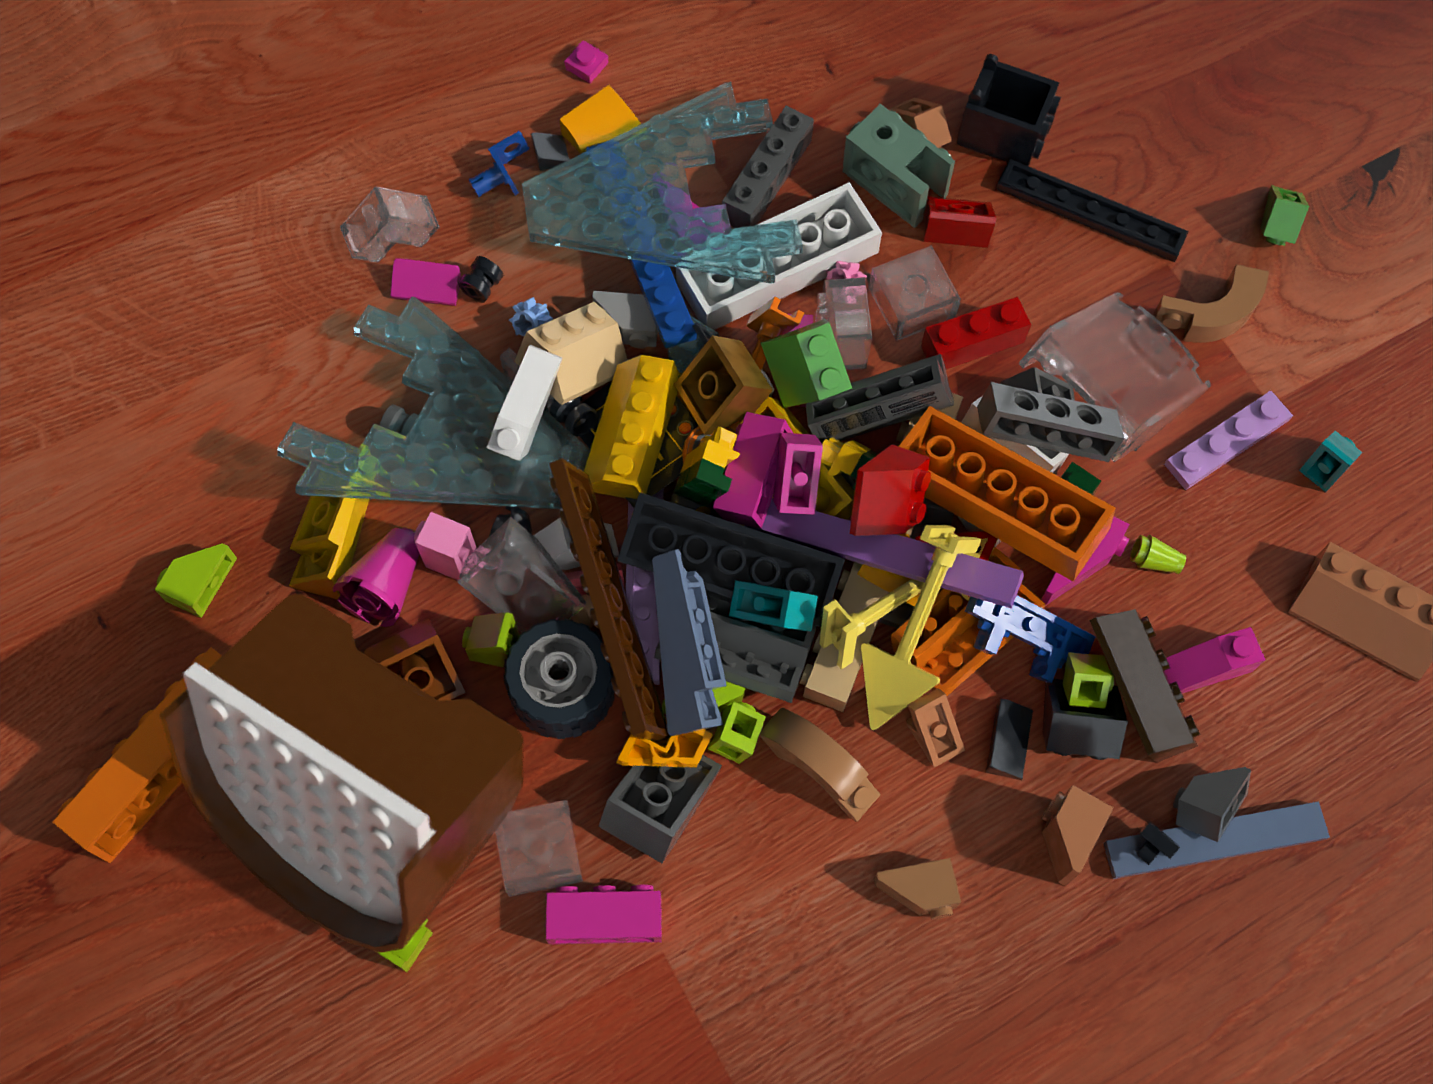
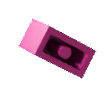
M780 433L773 502L779 513L815 515L823 445L816 435Z

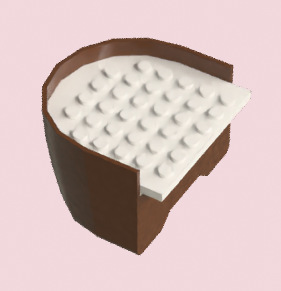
M300 594L290 595L283 599L208 670L194 663L183 673L187 690L160 714L177 773L192 804L220 841L261 883L301 915L346 942L379 953L399 950L405 947L509 814L523 786V736L521 732L470 699L438 701L357 650L351 624Z

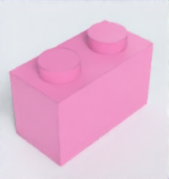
M430 512L426 522L422 521L416 529L414 540L425 567L464 582L478 554L470 527Z

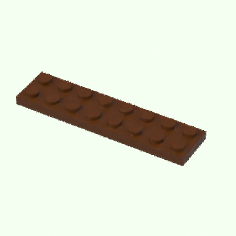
M563 458L549 463L553 476H550V484L554 493L560 497L563 507L560 509V517L565 527L570 530L573 540L570 542V549L575 560L580 562L583 572L580 575V582L585 593L590 595L593 608L590 609L591 618L594 625L600 629L604 642L601 643L602 654L605 660L611 663L614 676L611 678L612 687L616 695L622 699L625 709L622 712L623 723L628 732L636 737L655 742L670 738L667 723L589 475Z

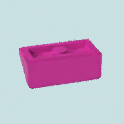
M395 258L391 298L456 306L460 289L458 282L462 278L460 268L457 265Z

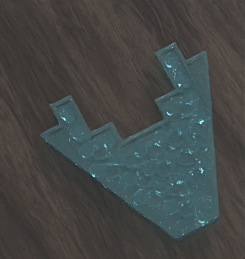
M726 82L663 114L655 115L649 121L523 182L522 188L530 242L753 281L775 283L772 258L803 253V244L797 219L731 229L726 204L693 209L685 168L715 164V153L712 144L714 139L768 132L773 125L768 99L736 103L732 83Z
M413 296L400 316L368 304L354 326V336L411 358L412 360L403 374L402 384L430 395L407 436L373 424L360 448H357L293 422L278 446L277 456L306 467L296 484V494L549 509L563 508L560 497L554 493L550 484V476H553L549 463L563 458L584 471L590 453L588 447L545 410L542 413L529 452L520 461L488 449L487 446L496 420L513 382L483 357L477 349L473 348Z

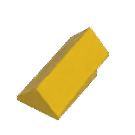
M364 447L325 459L290 546V549L301 554L289 584L292 588L338 599L341 595L338 590L333 592V587L337 579L351 567L377 474L370 452Z

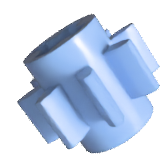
M531 297L524 301V303L521 301L514 305L513 309L516 314L509 321L512 322V326L516 331L515 334L525 336L526 331L553 320V317L550 316L546 308L547 304L536 303L535 298Z

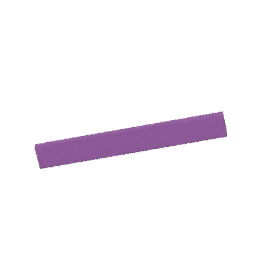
M773 498L762 529L744 525L745 527L827 554L924 583L932 566L933 560L931 558L936 548L931 544L897 534L854 536L849 534L851 521L815 511V515L779 513ZM957 554L953 566L947 570L941 588L1012 608L1024 574L1023 571L966 554Z

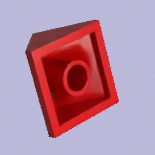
M927 196L924 242L988 248L996 222L992 203Z

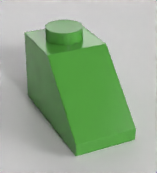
M1271 185L1260 228L1262 234L1267 236L1266 240L1268 242L1284 246L1286 242L1296 243L1309 209L1303 193Z

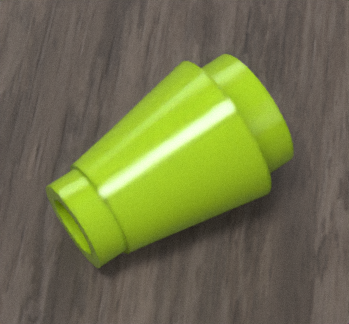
M1140 535L1132 547L1130 561L1137 563L1138 568L1180 574L1185 566L1186 555L1152 535L1147 537Z

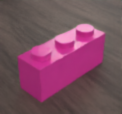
M746 412L743 423L738 425L735 432L737 437L733 450L740 453V456L727 464L724 469V475L731 478L732 482L729 491L713 501L714 510L723 520L762 529L774 494L780 433H793L785 419Z
M608 885L593 887V892H578V887L574 886L556 887V893H547L546 940L549 944L662 942L661 891H654V886L634 885L631 886V891L616 892L615 886Z

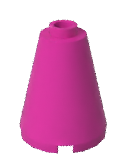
M408 528L392 529L337 579L333 592L339 591L341 595L337 600L345 609L368 623L374 618L382 621L380 624L382 627L394 625L400 616L420 554L414 540L415 532Z

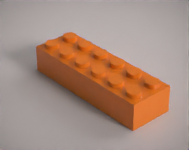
M931 406L927 408L898 446L930 457L928 471L931 472V481L925 491V498L1073 582L1111 528L1116 510L1114 506Z
M210 647L206 653L198 655L190 667L197 663L208 670L222 655ZM184 677L180 681L173 683L166 690L164 699L154 710H150L142 716L138 723V728L129 738L123 739L115 746L112 751V757L102 768L95 769L87 777L85 786L75 797L63 803L58 811V816L53 821L56 826L81 847L108 863H111L182 783L173 762L160 714L187 690Z

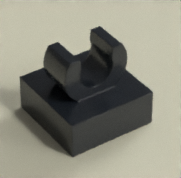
M1148 820L1139 831L1147 841L1136 854L1149 865L1160 851L1171 859L1180 847Z

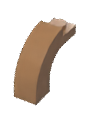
M1236 264L1227 279L1224 297L1212 303H1196L1163 295L1154 312L1153 323L1162 324L1169 329H1185L1183 341L1203 343L1226 338L1243 327L1253 314L1265 293L1269 271Z
M780 708L762 728L759 736L776 756L792 763L812 777L825 789L850 819L858 822L881 795L866 778L869 775L868 772L841 745L800 715Z

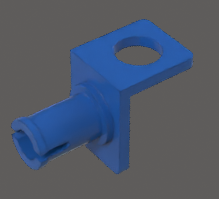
M521 131L488 148L495 160L492 162L494 166L469 179L479 197L503 182L505 185L509 184L515 195L519 193L503 165L529 150V146ZM519 143L513 151L504 152L509 145Z

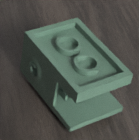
M879 104L862 122H857L846 136L843 173L915 228L923 220L929 188L942 198L948 195L955 160L952 159L945 149L938 148L927 140L923 132L913 129L905 123L895 111L888 110L882 104Z

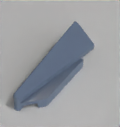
M673 550L658 555L652 560L667 730L670 736L722 726L723 722L713 690L727 686L703 579L696 571L687 572L682 564L681 552Z

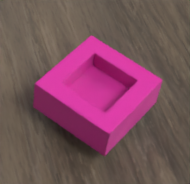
M583 40L564 61L565 69L590 84L608 64V55Z

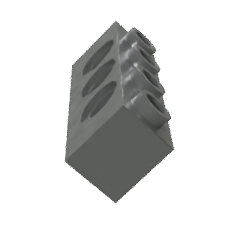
M788 106L784 107L723 199L722 222L740 231L747 230L758 224L811 143L813 118Z
M994 382L990 383L977 405L982 435L1105 462L1111 460L1125 439L1117 410Z

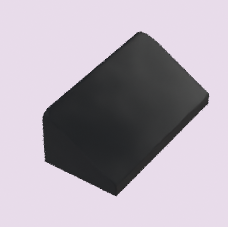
M1000 698L996 707L986 773L1018 780L1023 779L1033 715L1032 709Z

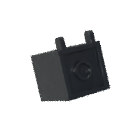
M987 54L975 86L970 92L956 145L1005 162L1012 159L1029 166L1032 157L1039 158L1046 135L1049 134L1053 124L1054 115L1061 100V97L1056 96L1060 82L999 62L996 55Z

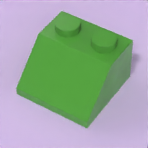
M826 319L761 342L784 408L820 401L853 389L831 325Z

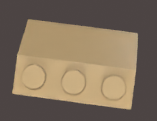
M595 302L526 331L515 358V362L520 366L529 345L562 357L550 391V395L561 405L613 380L617 365L627 361L618 323Z

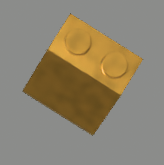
M713 335L674 384L704 435H711L717 427L725 428L744 419L746 412L755 413L773 391L742 341Z

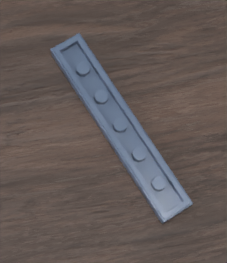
M1318 801L1233 817L1218 842L1183 827L1162 830L1180 848L1171 859L1160 851L1149 865L1136 854L1147 841L1141 834L1107 840L1103 844L1112 878L1118 879L1326 840L1330 836Z

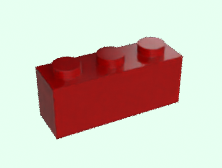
M1015 297L926 327L921 348L926 358L941 354L945 368L949 369L1025 343L1031 322L1019 298Z

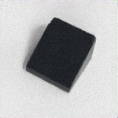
M531 133L532 146L540 171L571 164L563 135Z

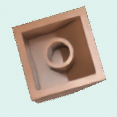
M1074 785L1065 794L1059 791L1055 799L1050 801L1041 818L1047 822L1042 835L1058 883L1066 886L1081 873L1113 810L1112 806Z

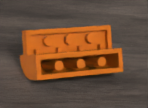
M994 547L989 559L990 562L1020 570V567L998 548ZM1021 583L1017 595L1044 609L1045 603ZM943 589L937 594L910 662L912 665L939 677L940 683L931 690L934 691L940 688L948 696L993 655L974 648L975 640L980 630L977 628L980 619L965 612L968 601L958 592ZM909 620L891 634L892 648L895 654ZM1014 636L1003 637L998 651Z

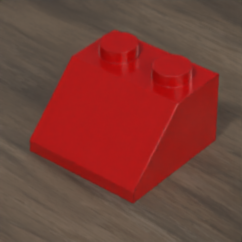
M890 445L859 468L857 471L849 534L854 536L905 534L914 525L921 523L926 513V504L923 503L924 495L931 481V472L928 471L930 457Z

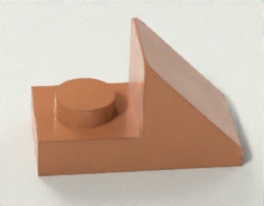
M940 688L908 704L912 717L906 720L907 726L934 768L965 751L947 696Z

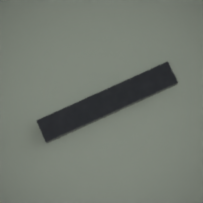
M1009 159L996 187V190L1173 262L1176 261L1189 232L1012 159Z

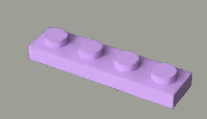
M1269 391L1168 458L1164 465L1182 487L1187 490L1287 423L1293 415L1276 395Z

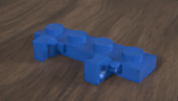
M1016 595L1012 608L970 596L965 612L980 619L977 628L980 630L978 631L974 648L986 654L996 655L1003 637L1008 638L1009 635H1012L1035 647L1033 653L1038 656L1033 660L1029 676L1043 682L1052 683L1057 668L1061 669L1064 663L1067 662L1068 652L1089 654L1096 637Z

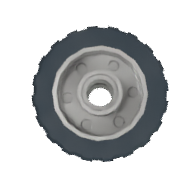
M551 619L544 623H537L526 632L524 631L520 634L517 641L509 649L508 657L504 663L505 675H503L509 699L519 719L523 720L529 729L539 732L542 736L548 738L549 736L556 737L557 739L581 736L582 733L597 727L596 725L605 719L608 715V710L613 705L615 692L611 683V678L614 676L611 663H608L602 654L601 643L603 641L601 636L596 631L594 632L589 629V626L573 622L570 619Z

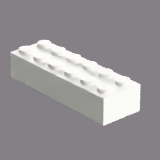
M849 182L677 261L676 282L701 325L705 326L708 332H711L758 310L774 297L781 299L826 278L828 275L827 270L835 269L837 261L858 263L879 252L882 232Z

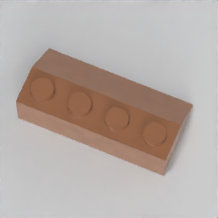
M1329 542L1315 557L1288 613L1418 682L1433 662V596L1342 547Z

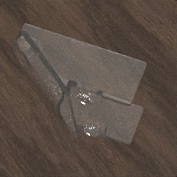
M1119 292L1050 326L1018 363L1022 368H1025L1039 361L1042 368L1048 374L1062 376L1087 403L1117 410L1125 439L1120 447L1110 456L1114 463L1131 451H1137L1212 386L1209 380L1204 383L1195 371L1199 363L1182 342L1165 325L1140 305L1134 310L1120 301L1124 295Z

